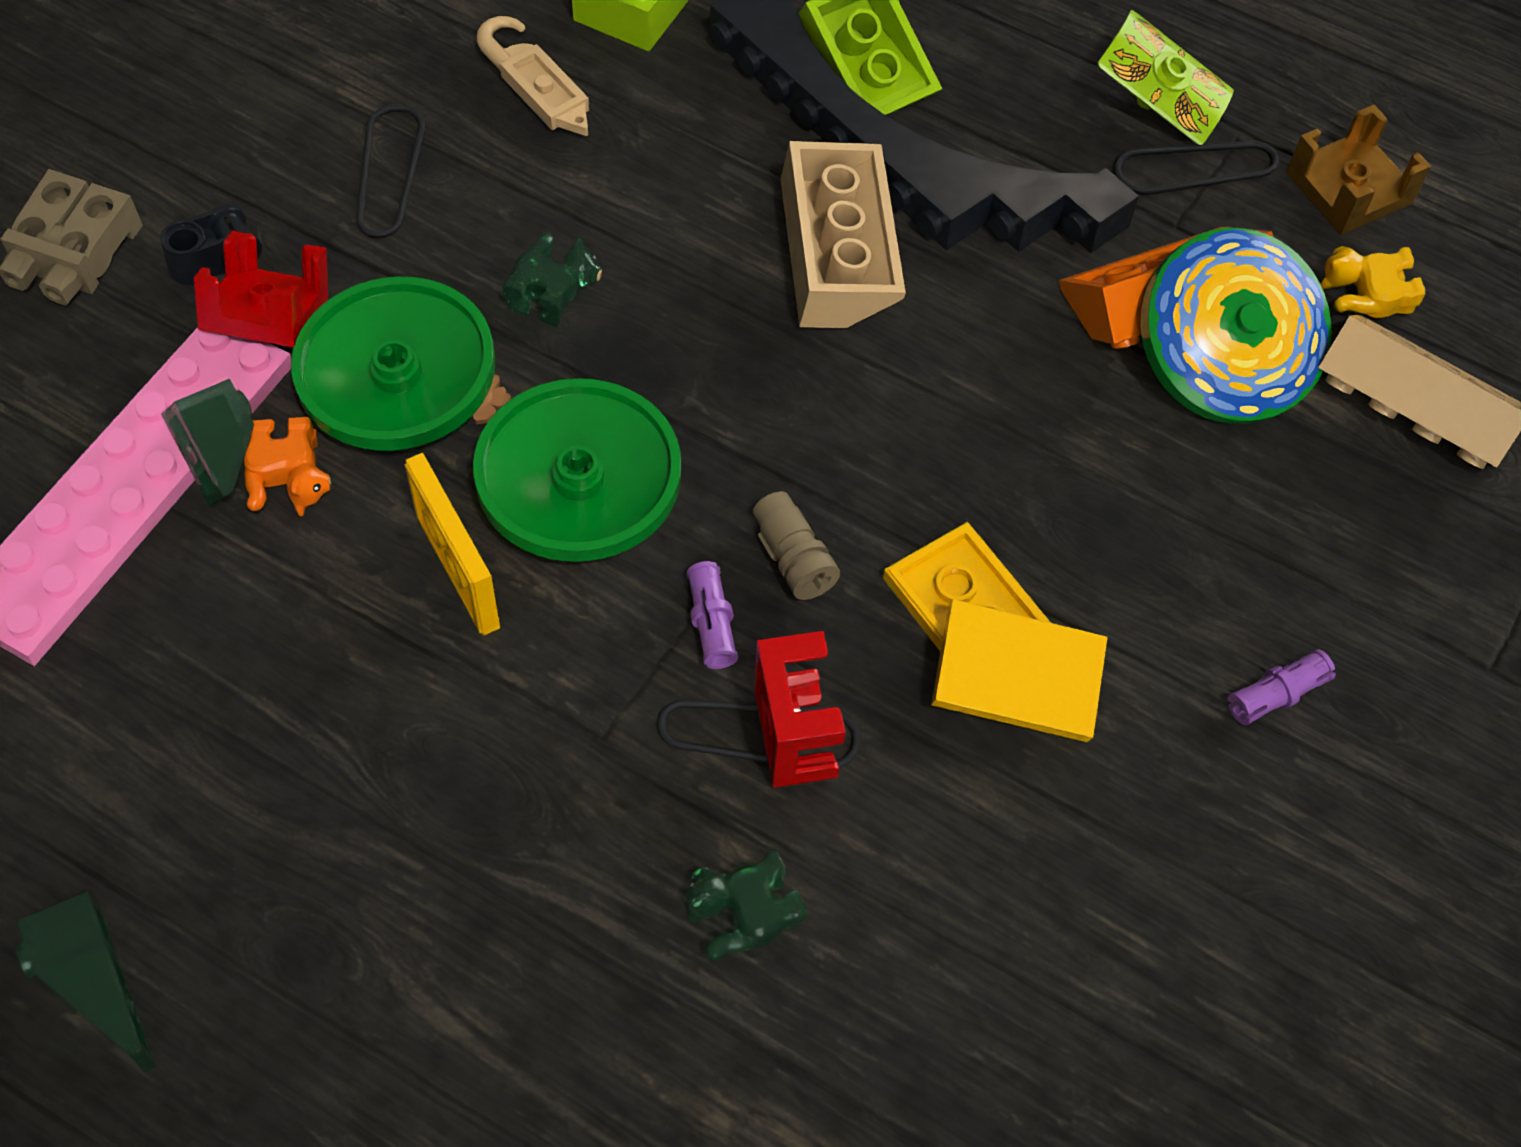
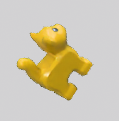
M1341 246L1333 251L1332 256L1327 259L1324 266L1325 278L1321 283L1322 289L1337 288L1352 283L1358 289V295L1347 294L1334 301V309L1339 313L1350 311L1367 314L1374 318L1388 317L1395 313L1410 314L1420 305L1425 296V288L1421 277L1405 282L1403 269H1412L1414 264V258L1409 247H1402L1397 253L1393 254L1374 253L1362 256L1349 247Z

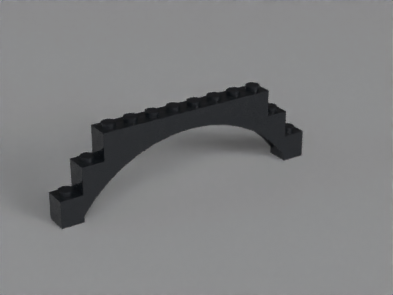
M717 0L710 4L709 34L716 47L725 50L739 63L746 74L755 77L768 89L770 95L776 101H781L797 115L802 125L811 128L825 142L882 145L891 205L895 209L903 211L918 225L926 237L934 239L946 251L986 224L991 227L998 238L1008 242L1018 252L1058 225L1070 239L1077 241L1090 253L1130 227L1139 195L1107 168L1097 174L1057 173L1024 169L987 161L945 147L916 134L885 116L856 94L827 64L811 42L798 16L793 0Z

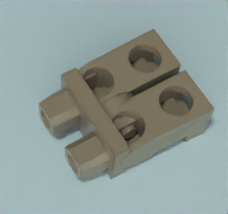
M48 169L17 216L12 229L8 228L0 239L7 251V255L0 265V275L5 284L24 291L36 276L42 277L43 279L39 287L43 295L51 301L65 306L79 290L93 294L99 285L97 278L107 271L114 252L124 238L134 239L143 226L131 196L94 183L89 186L85 180ZM64 188L70 190L71 193L69 196H67ZM106 202L113 204L112 210L108 209Z

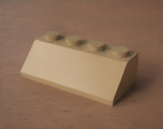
M789 141L780 180L799 327L848 328L901 301L906 294L882 145Z
M1361 314L1349 316L1318 367L1328 373L1325 379L1328 384L1350 395L1354 388L1372 398L1368 405L1374 410L1392 419H1395L1398 413L1416 422L1412 428L1414 432L1436 444H1439L1441 439L1445 438L1460 447L1457 452L1460 458L1481 469H1484L1487 463L1498 467L1521 431L1520 401Z

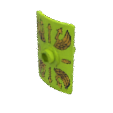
M1134 10L1127 14L1116 36L1097 62L1100 70L1137 98V103L1140 107L1152 109L1197 145H1202L1207 140L1225 112L1234 92L1229 85Z

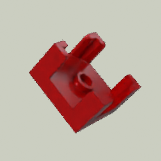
M232 231L223 244L226 276L221 283L217 277L211 276L209 268L202 267L194 276L198 330L294 347L296 339L307 320L328 300L326 248L308 244L302 247L303 277L258 269L256 237L253 234Z
M824 631L757 640L753 690L773 788L838 778L839 765L838 761H835L834 753L824 752L798 756V753L801 750L844 743L846 731L841 710L837 707L800 712V707L818 705L821 702L819 673L817 669L787 673L785 664L826 658L828 649Z

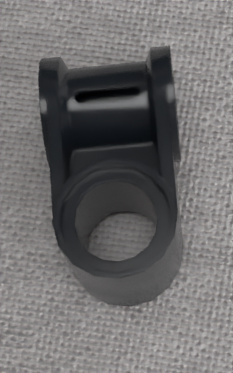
M233 204L220 205L203 214L186 220L175 221L163 229L160 240L170 276L176 282L193 285L194 276L202 267L209 268L211 276L225 272L224 240L232 231L253 234L245 226L246 216L242 209ZM225 219H229L230 228H228L227 224L225 223ZM253 234L256 237L258 258L262 252V244L258 237Z

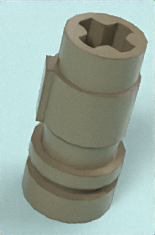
M783 491L774 492L762 498L753 509V515L761 531L758 536L770 557L779 562V570L786 579V583L797 599L807 600L820 596L830 590L840 577V569L829 554L824 543L814 538L815 534L800 509L795 506L788 493Z

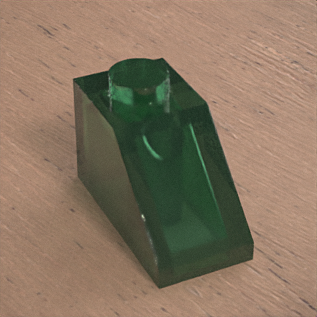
M229 378L174 401L161 413L209 506L220 502L233 492L254 427L251 420L252 409L248 399L242 391L235 389Z

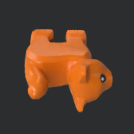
M309 417L289 418L288 435L285 438L272 439L270 433L274 430L275 422L272 419L253 420L250 422L249 442L243 455L245 487L249 493L247 507L251 511H259L267 499L264 487L287 484V491L294 504V508L299 516H303L308 506L316 504L322 495L331 489L329 474L316 467L317 460L314 450L318 447L316 429L313 428Z

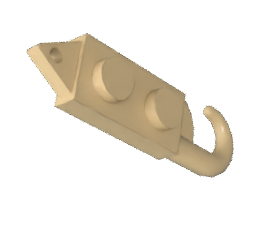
M509 16L493 17L482 23L477 31V43L481 51L501 71V77L551 130L560 127L588 136L586 112L589 111V98L537 44L522 43L503 48L493 38V33L501 28H513L523 32L525 25L518 19Z

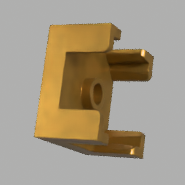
M1375 105L1364 108L1355 114L1345 138L1318 149L1317 142L1321 134L1318 129L1301 135L1286 172L1340 235L1413 204L1431 168V165L1419 153H1414L1404 173H1402L1377 146L1386 126L1387 118Z

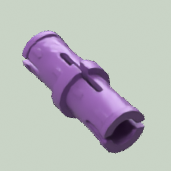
M704 561L690 566L686 573L694 603L690 615L693 626L699 629L704 664L711 669H722L733 665L738 660V653L735 650L730 626L734 614L731 604L724 597L720 567H717L715 562Z
M1320 649L1312 651L1300 660L1283 668L1279 665L1274 666L1265 672L1264 678L1246 688L1244 687L1237 692L1229 694L1228 701L1231 702L1228 705L1229 709L1240 724L1249 725L1279 707L1284 709L1290 708L1297 704L1300 696L1306 694V692L1334 680L1336 673L1332 671L1335 670V666L1330 657Z

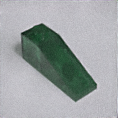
M88 892L82 893L18 920L24 942L15 945V950L25 975L28 978L36 975L56 997L144 1072L156 1067L103 911Z

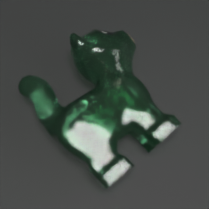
M544 232L540 235L539 241L516 260L513 274L508 276L503 284V295L507 298L508 308L525 316H528L530 312V301L532 299L538 300V303L543 307L539 314L541 322L558 327L562 321L561 314L563 309L574 299L578 288L598 282L602 276L603 269L598 264L595 253L585 247L584 237H579L565 256L564 263H559L549 258L548 255L554 247V237L550 233Z
M776 849L767 852L763 861L755 865L737 868L728 875L718 874L708 868H701L692 873V882L686 892L687 904L690 908L689 922H698L705 918L717 916L725 908H728L732 912L737 929L735 933L722 934L708 944L706 952L711 960L717 961L727 953H739L755 947L768 945L784 930L792 929L803 923V920L806 919L807 908L797 890L788 893L784 899L778 898L772 893V891L779 890L785 886L782 876L786 875V869Z

